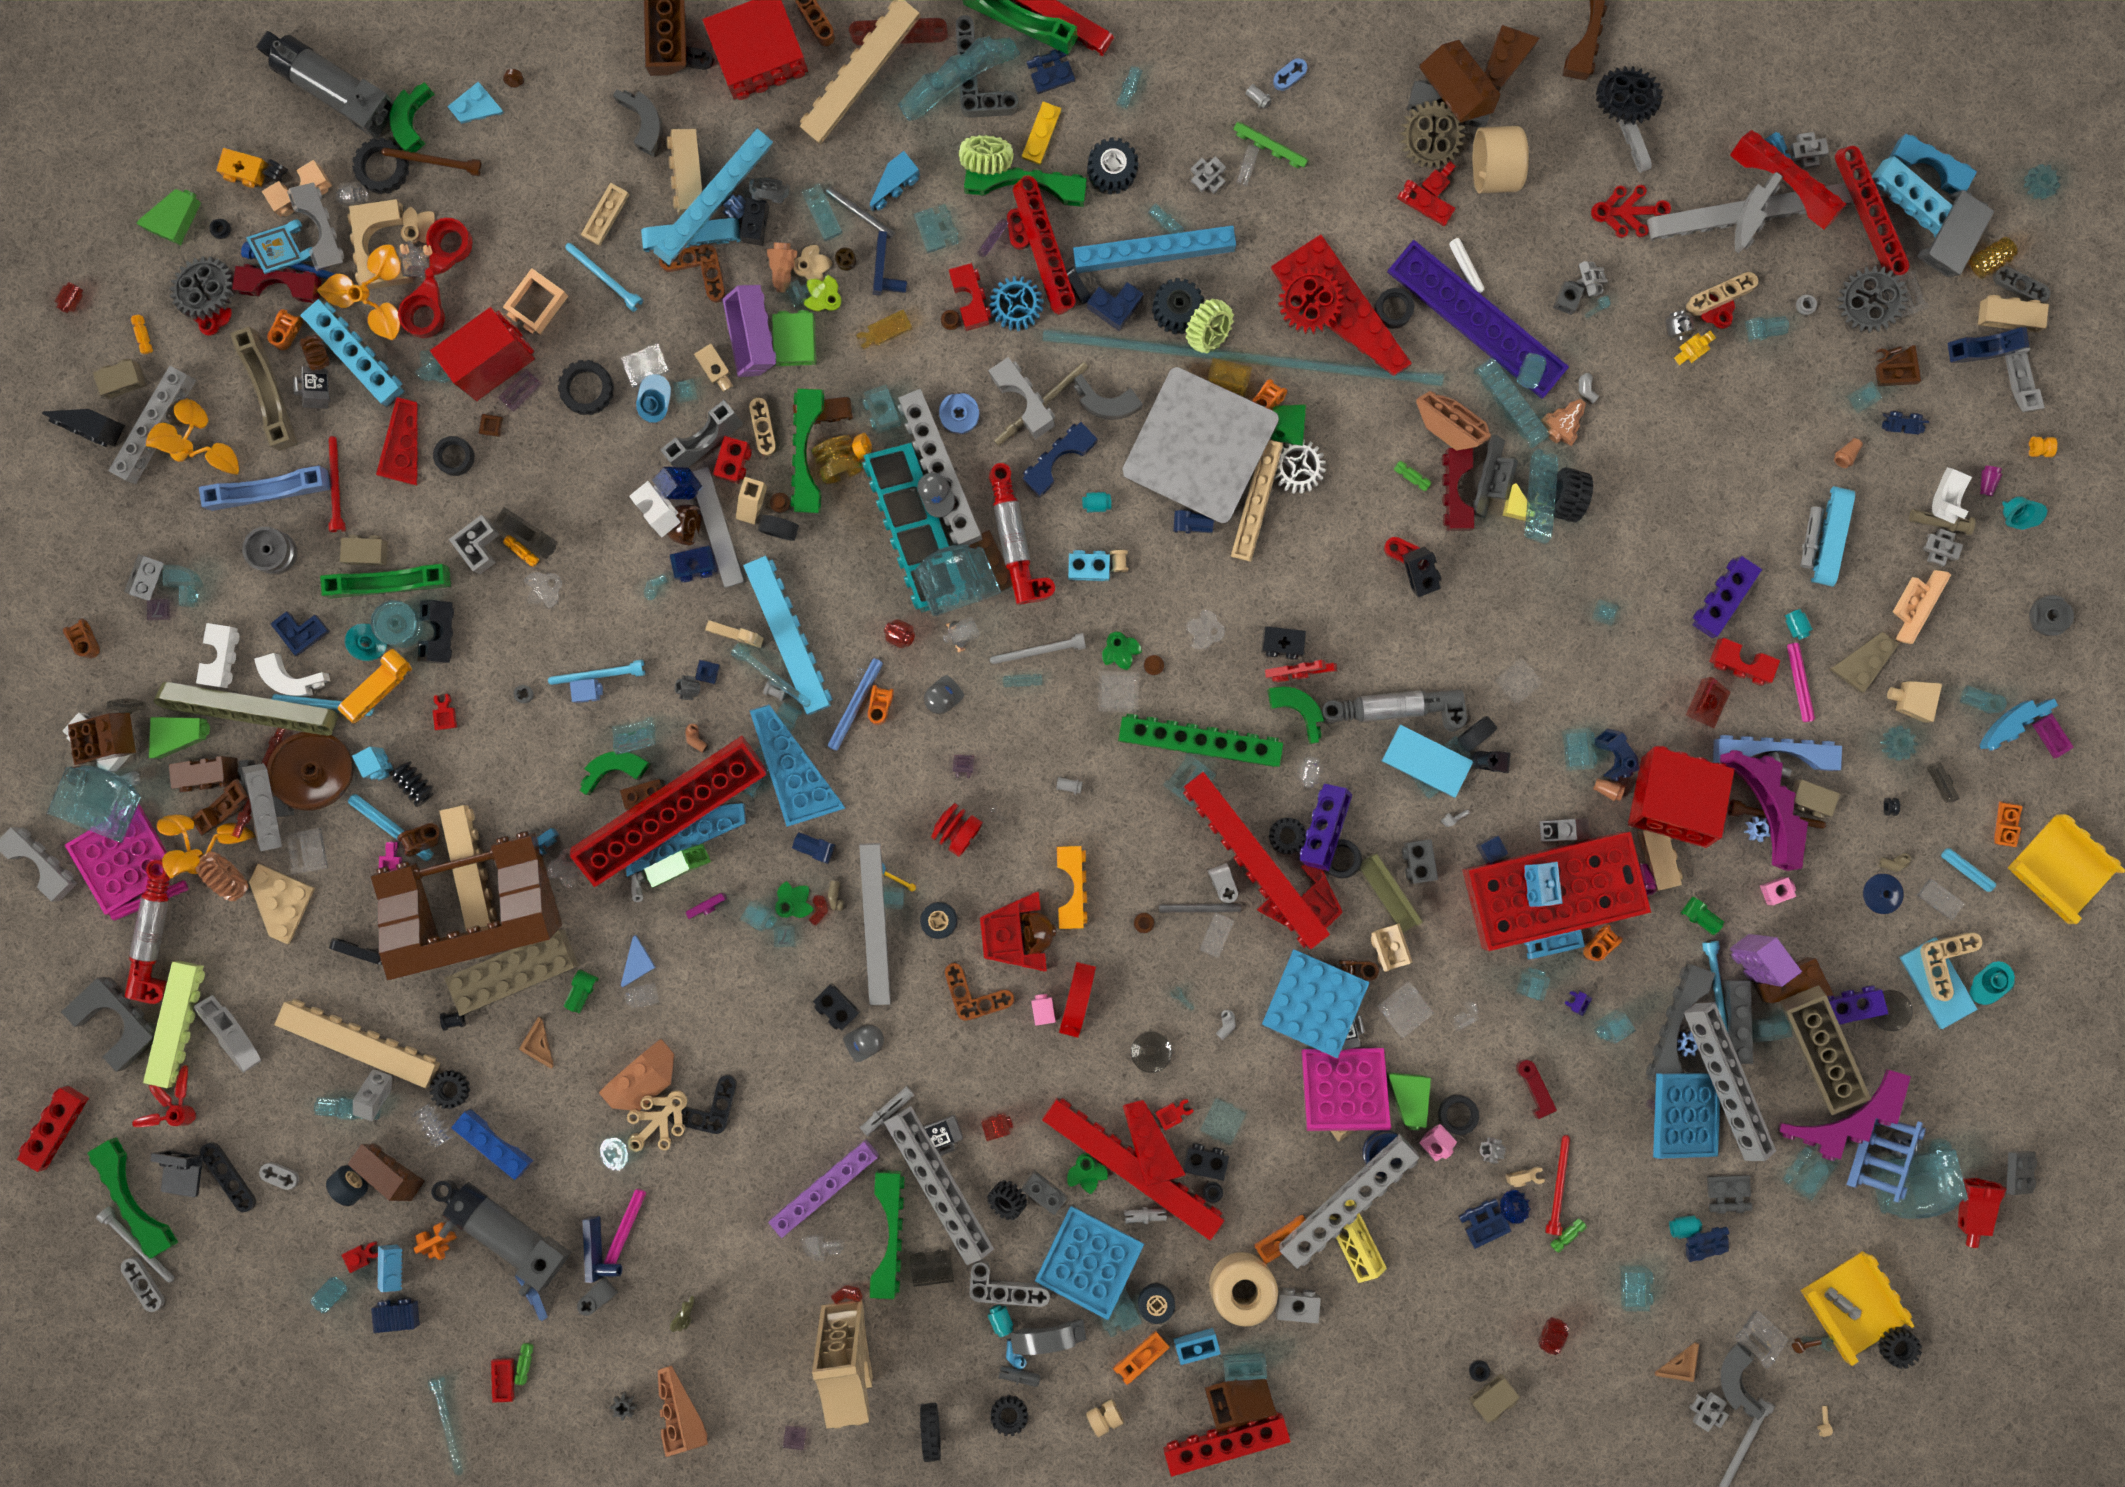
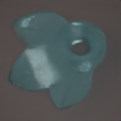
M430 351L420 352V360L423 366L415 371L419 378L424 381L435 380L439 383H445L450 380L446 372L444 376H439V371L443 370V368Z

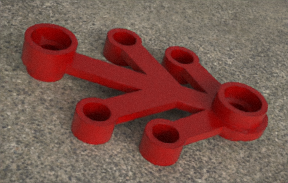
M1620 185L1614 189L1613 194L1606 202H1598L1592 207L1591 216L1597 222H1606L1615 230L1617 237L1624 238L1629 232L1628 227L1621 225L1613 217L1620 216L1635 230L1638 237H1645L1649 231L1648 227L1645 224H1641L1632 215H1666L1670 213L1671 205L1669 202L1661 200L1655 206L1631 207L1647 192L1644 185H1638L1633 190V194L1620 207H1612L1618 199L1623 198L1627 193L1626 188ZM1641 188L1643 190V194H1638L1637 189ZM1617 189H1621L1623 195H1618ZM1662 207L1664 209V213H1659L1658 208ZM1599 209H1602L1604 211L1603 216H1600L1598 214ZM1620 228H1623L1625 230L1624 235H1621L1619 233ZM1639 228H1644L1645 234H1641Z

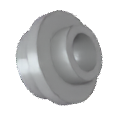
M1802 295L1796 301V309L1803 315H1809L1816 310L1817 301L1811 295ZM1803 302H1807L1809 308H1805Z

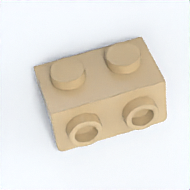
M1399 923L1371 933V942L1373 947L1377 949L1379 955L1378 963L1381 968L1383 967L1384 972L1412 963Z

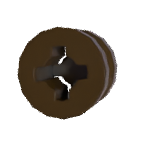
M840 248L836 252L835 261L841 270L849 271L855 267L856 257L850 248Z

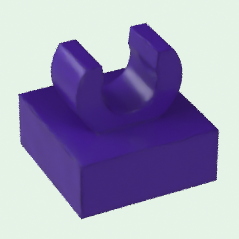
M1570 991L1569 994L1575 996V1001L1573 1003L1565 1001V1004L1573 1012L1584 1016L1592 998L1582 992L1577 994Z

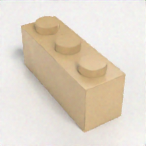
M1990 295L1980 302L1978 325L2005 329L2027 327V331L2038 333L2046 329L2049 304H2042L2039 300L2026 302L2021 301L2020 298L2002 299L1999 295Z
M1646 830L1638 831L1646 864H1648L1657 884L1656 891L1682 885L1681 880L1683 876L1676 864L1677 853L1672 848L1670 841L1672 838Z

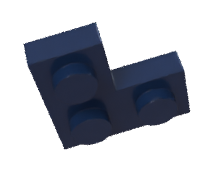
M286 611L270 623L295 656H299L330 632L317 615L312 616L300 626L290 612Z

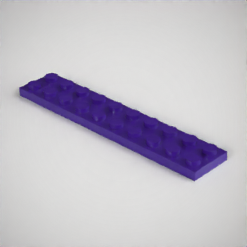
M1415 240L1408 245L1388 269L1387 273L1541 399L1545 397L1569 368L1567 364Z

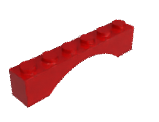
M1750 130L1740 139L1730 154L1733 159L1745 168L1762 169L1773 174L1777 172L1783 176L1781 179L1786 181L1800 197L1808 218L1823 230L1834 222L1847 205L1838 195L1833 194L1824 184L1815 180L1806 170L1801 169L1792 159L1786 157L1775 146L1769 144L1760 134L1753 130Z

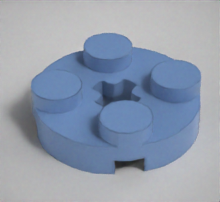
M965 393L951 394L940 405L939 417L942 425L949 432L965 434L977 425L979 409L976 401L970 395ZM956 409L958 411L963 409L964 417L956 418L954 411Z

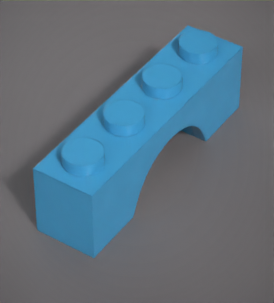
M1903 135L1897 141L1889 158L1895 156L1907 167L1916 163H1925L1932 166L1940 176L1941 189L1950 194L1962 190L1967 191L1977 173L1970 165L1956 161L1951 155L1941 153L1934 146L1924 144L1913 135Z

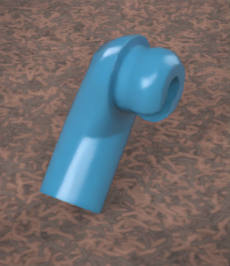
M1007 1339L1006 1359L1016 1369L1025 1368L1027 1364L1026 1359L1020 1354H1013L1011 1339Z

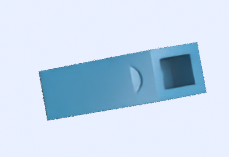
M905 151L887 164L870 202L873 212L875 207L879 211L887 205L884 197L889 193L893 198H897L902 194L903 190L899 186L900 184L904 187L907 185L912 186L919 180V169Z

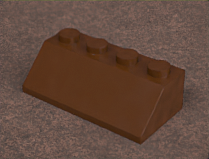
M644 0L645 67L650 76L672 75L686 68L685 0Z
M1460 40L1442 44L1420 64V70L1460 123L1494 113L1501 94Z

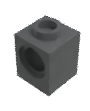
M1565 281L1559 290L1553 308L1572 315L1577 309L1584 288L1580 287V284L1577 282ZM1565 293H1570L1573 296V300H1568L1565 297Z

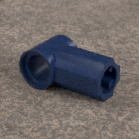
M1174 511L1173 532L1186 531V534L1191 532L1213 533V519L1203 514H1193L1190 511Z
M800 832L796 835L792 846L793 849L808 854L812 858L829 864L836 847L833 843L831 844L820 838L818 840Z

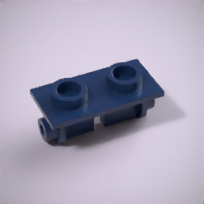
M1890 411V414L1883 413V416L1887 419L1882 422V429H1886L1885 431L1901 433L1902 425H1905L1904 433L1919 435L1925 431L1923 423H1929V421L1923 418L1922 414L1910 413V416H1904L1902 412Z

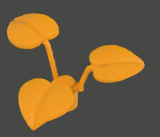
M382 245L370 254L367 261L368 270L376 274L373 278L362 282L361 285H354L347 275L335 274L329 277L317 291L326 301L332 305L339 306V308H348L354 302L359 301L375 307L368 315L370 329L379 336L394 340L401 327L398 310L390 303H383L379 307L376 303L368 300L370 293L367 285L379 277L386 281L393 280L399 275L401 270L400 259L394 246Z
M182 399L174 406V414L177 419L184 424H190L183 438L177 433L176 428L168 423L156 424L147 436L146 446L170 453L171 457L178 462H183L188 456L194 457L196 454L207 451L205 458L213 467L238 475V460L234 451L228 445L215 443L212 448L207 446L193 451V444L187 438L194 426L200 429L205 428L208 424V417L203 408L191 399Z
M168 815L157 822V829L160 833L169 836L182 833L186 844L187 852L173 850L163 856V868L171 879L186 871L191 874H198L196 867L200 864V858L204 855L201 850H191L186 831L194 828V821L184 815ZM236 823L223 824L217 828L218 834L213 836L205 854L211 852L216 839L223 844H234L255 838L256 835L243 825Z

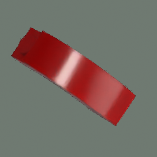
M1076 962L1059 1033L1079 1038L1093 984L1095 966Z

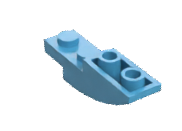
M2048 699L2036 705L2033 700H2029L2016 705L1991 726L1979 745L1980 748H1988L1991 751L2001 747V742L2005 740L2010 742L2019 738V734L2025 731L2023 726L2032 723L2034 717L2038 715L2043 717L2052 713L2051 709L2058 706L2056 700Z

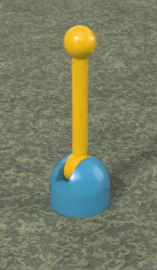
M882 863L883 875L908 887V890L911 892L916 890L915 884H909L886 872L885 865Z

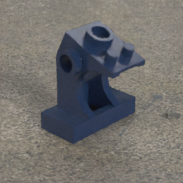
M1607 728L1592 742L1597 748L1613 752L1615 756L1614 766L1603 775L1611 778V780L1615 779V781L1620 780L1619 776L1621 778L1630 777L1633 775V772L1640 770L1638 757L1626 742L1627 737L1623 732Z

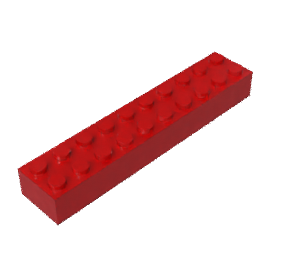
M742 735L571 847L570 857L595 888L766 776V767Z

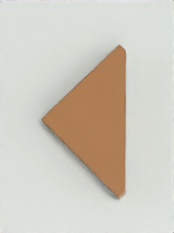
M539 1016L519 1050L552 1069L554 1064L543 1019Z
M1694 1342L1655 1371V1375L1694 1382L1699 1343Z

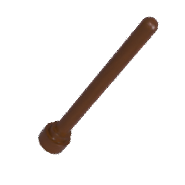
M383 148L381 150L384 156L463 169L473 176H480L481 160L472 159V161L468 160V162L391 148Z
M1732 799L1730 801V805H1734L1733 811H1728V814L1731 816L1739 817L1740 815L1747 814L1767 818L1763 809L1745 806L1739 800ZM1800 817L1801 820L1808 822L1809 827L1819 829L1826 827L1824 821Z

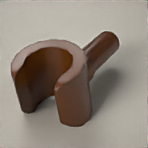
M1900 346L1891 350H1886L1882 348L1877 350L1874 354L1882 352L1884 354V358L1877 360L1878 362H1882L1885 359H1887L1888 356L1901 352L1902 347Z
M1800 1338L1794 1339L1795 1343L1791 1344L1794 1351L1800 1354L1806 1348L1822 1345V1342L1819 1339L1802 1343Z

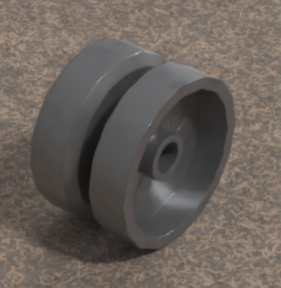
M259 527L252 530L246 536L243 542L242 553L245 561L251 567L268 574H281L288 571L294 565L297 558V547L295 541L288 534L272 527Z

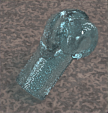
M664 573L646 582L643 594L647 600L655 599L659 586L668 583Z

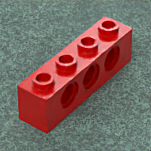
M70 1086L58 1088L51 1097L53 1100L50 1105L42 1111V1118L39 1123L31 1129L30 1138L19 1149L20 1154L16 1160L36 1172L48 1168L89 1100L87 1096ZM61 1105H62V1106L64 1107V1109H65L64 1114H63V1113L61 1112V1110H60ZM50 1123L54 1126L53 1132L50 1130ZM40 1141H41L42 1144H43V1149H41V1148L39 1147V1142H40Z

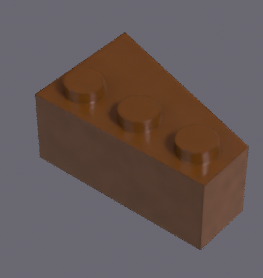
M1504 25L1501 26L1484 70L1486 76L1499 92L1536 46L1540 39L1539 37Z
M1812 957L1796 962L1802 972L1782 987L1760 982L1753 983L1762 1002L1766 1003L1779 1002L1818 985L1826 996H1834L1817 959Z

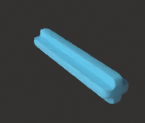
M1946 848L1941 854L1943 859L1987 892H1991L1996 887V883L1952 849Z

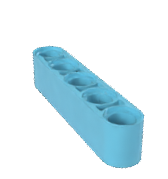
M735 218L708 220L685 248H689L690 245L699 246L709 243L726 244L729 241L735 240L740 242L739 220ZM674 224L641 229L643 251L650 252V250H653Z
M1835 486L1830 490L1832 494L1831 499L1827 503V518L1823 522V537L1819 541L1818 559L1815 560L1813 569L1815 571L1814 578H1811V581L1814 583L1832 587L1838 579L1855 500V491Z

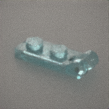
M820 183L815 184L809 190H802V195L824 241L843 234ZM819 196L818 199L812 201L811 197Z

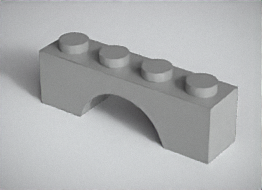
M313 182L289 188L287 194L294 212L309 216L315 222L319 231L318 242L309 251L316 271L341 265L344 254L341 247L336 245L335 239H337L334 228H330L328 223L330 217L327 208H323L320 201L322 194L319 187H315Z
M1009 357L988 370L990 377L1001 393L1016 392L1025 397L1027 408L1022 419L1034 439L1055 427L1053 420L1055 415L1049 407L1046 409L1043 406L1044 400L1038 392H1033L1031 389L1033 385L1027 377H1022L1020 374L1022 370L1016 361L1012 363Z
M264 763L242 767L252 808L257 845L260 851L282 847L267 768Z
M10 827L0 838V852L7 859H19L24 856L32 859L40 872L37 888L51 902L61 901L77 884L73 880L74 875L66 869L63 870L59 866L60 861L52 855L49 856L44 851L46 848L41 843L34 842L30 838L31 833L23 827Z

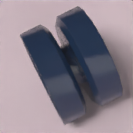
M1378 1130L1371 1133L1362 1147V1157L1365 1164L1371 1161L1398 1134L1390 1130ZM1394 1158L1391 1160L1390 1163L1393 1165H1397L1400 1163L1401 1159ZM1378 1172L1376 1175L1383 1178L1386 1173Z

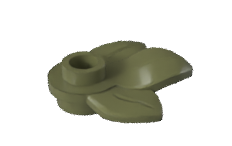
M691 1296L688 1302L682 1303V1311H679L670 1323L671 1332H680L683 1329H687L690 1325L691 1318L689 1316L694 1304V1296Z

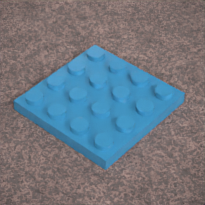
M1293 949L1262 1025L1338 1058L1370 982Z
M1656 1073L1654 1158L1718 1157L1720 1100L1709 1073Z
M1070 1206L1035 1282L1109 1320L1145 1243L1074 1206Z

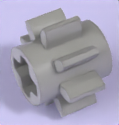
M1488 1137L1487 1142H1481L1480 1153L1484 1157L1483 1161L1498 1164V1159H1504L1506 1148L1501 1144L1502 1140Z

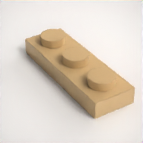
M610 183L582 231L581 236L601 246L629 197V193Z

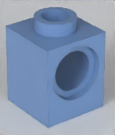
M596 679L570 682L571 697L574 703L589 702V700L598 701L600 700V695H603L602 684L598 683Z

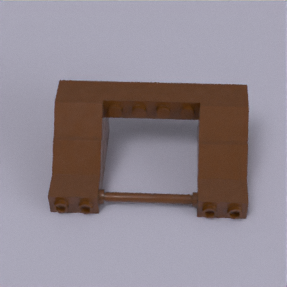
M523 831L510 839L508 836L497 838L496 842L491 845L489 852L422 869L417 867L416 862L409 864L408 861L396 864V868L389 869L388 866L378 868L376 873L370 876L378 900L379 955L387 981L550 940L562 926L535 832L529 834L528 831ZM491 859L495 861L498 869L501 923L499 920L487 923L486 927L480 928L479 925L467 928L466 932L460 933L457 930L447 933V937L439 938L421 880L423 876Z

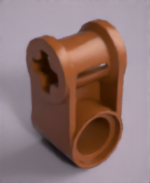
M81 618L75 625L63 628L64 635L69 640L76 655L89 659L98 656L100 647L90 625L85 619ZM88 645L89 649L85 653V647Z

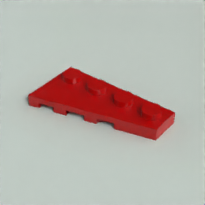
M1141 1100L1125 1104L1123 1109L1145 1186L1184 1177L1186 1175L1145 1101Z

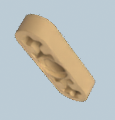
M755 398L750 402L749 408L757 448L762 455L771 456L776 451V441L769 407L764 399ZM758 402L764 405V408H761L763 416L767 414V418L760 417L755 420V417H759L758 411L754 409ZM759 423H768V430L763 433L759 432ZM771 434V437H767V441L769 444H772V447L766 452L765 449H762V446L765 445L764 439H759V436L765 437Z

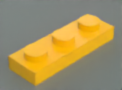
M1042 102L1023 151L1022 159L1041 165L1061 113L1060 107Z

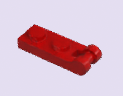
M1407 180L1404 184L1403 192L1398 194L1397 199L1445 227L1455 207L1417 186L1415 182ZM1411 192L1417 194L1415 199L1410 197Z

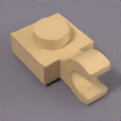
M1541 1167L1506 1174L1507 1182L1514 1187L1525 1186L1526 1182L1531 1180L1537 1184L1545 1182L1544 1178L1536 1179L1535 1177L1537 1172L1543 1171Z

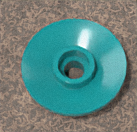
M357 624L347 631L344 643L347 651L353 657L362 661H373L384 654L387 640L378 635L379 628L370 624ZM366 643L368 647H363L361 644Z

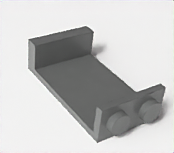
M1964 190L1950 194L1949 198L1955 202L1931 247L1921 250L1917 258L1948 278L1961 275L1994 213L1985 202L1978 201L1972 197L1970 192Z

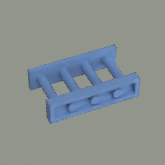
M1876 1118L1870 1141L1863 1140L1862 1144L1859 1143L1847 1185L1857 1188L1858 1184L1862 1185L1863 1183L1895 1194L1894 1201L1900 1202V1199L1904 1200L1908 1188L1904 1187L1918 1139L1923 1140L1926 1128L1922 1127L1923 1123L1919 1121L1916 1127L1899 1121L1898 1124L1891 1123L1890 1128L1913 1135L1911 1145L1908 1147L1878 1137L1874 1133L1876 1125L1880 1126L1878 1118ZM1876 1144L1906 1154L1907 1158L1904 1167L1871 1156V1153H1868L1869 1146ZM1864 1164H1871L1900 1174L1901 1178L1898 1187L1865 1176V1173H1862Z

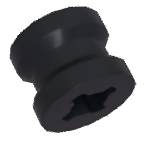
M269 159L268 167L262 171V174L276 182H282V176L287 174L288 169Z

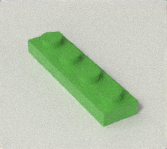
M1237 122L1233 129L1237 131L1236 135L1244 140H1247V138L1254 140L1255 146L1263 150L1265 147L1272 150L1271 154L1279 159L1283 157L1289 159V164L1298 169L1300 166L1305 167L1309 161L1308 158L1241 122Z

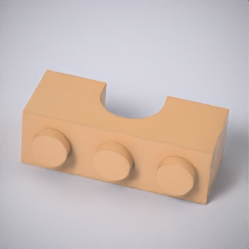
M314 160L296 170L301 178L300 185L314 182L315 187H319L322 195L327 193L328 188L332 186L320 165ZM278 181L264 189L262 193L275 213L280 217L289 216L294 210L287 194L288 189Z

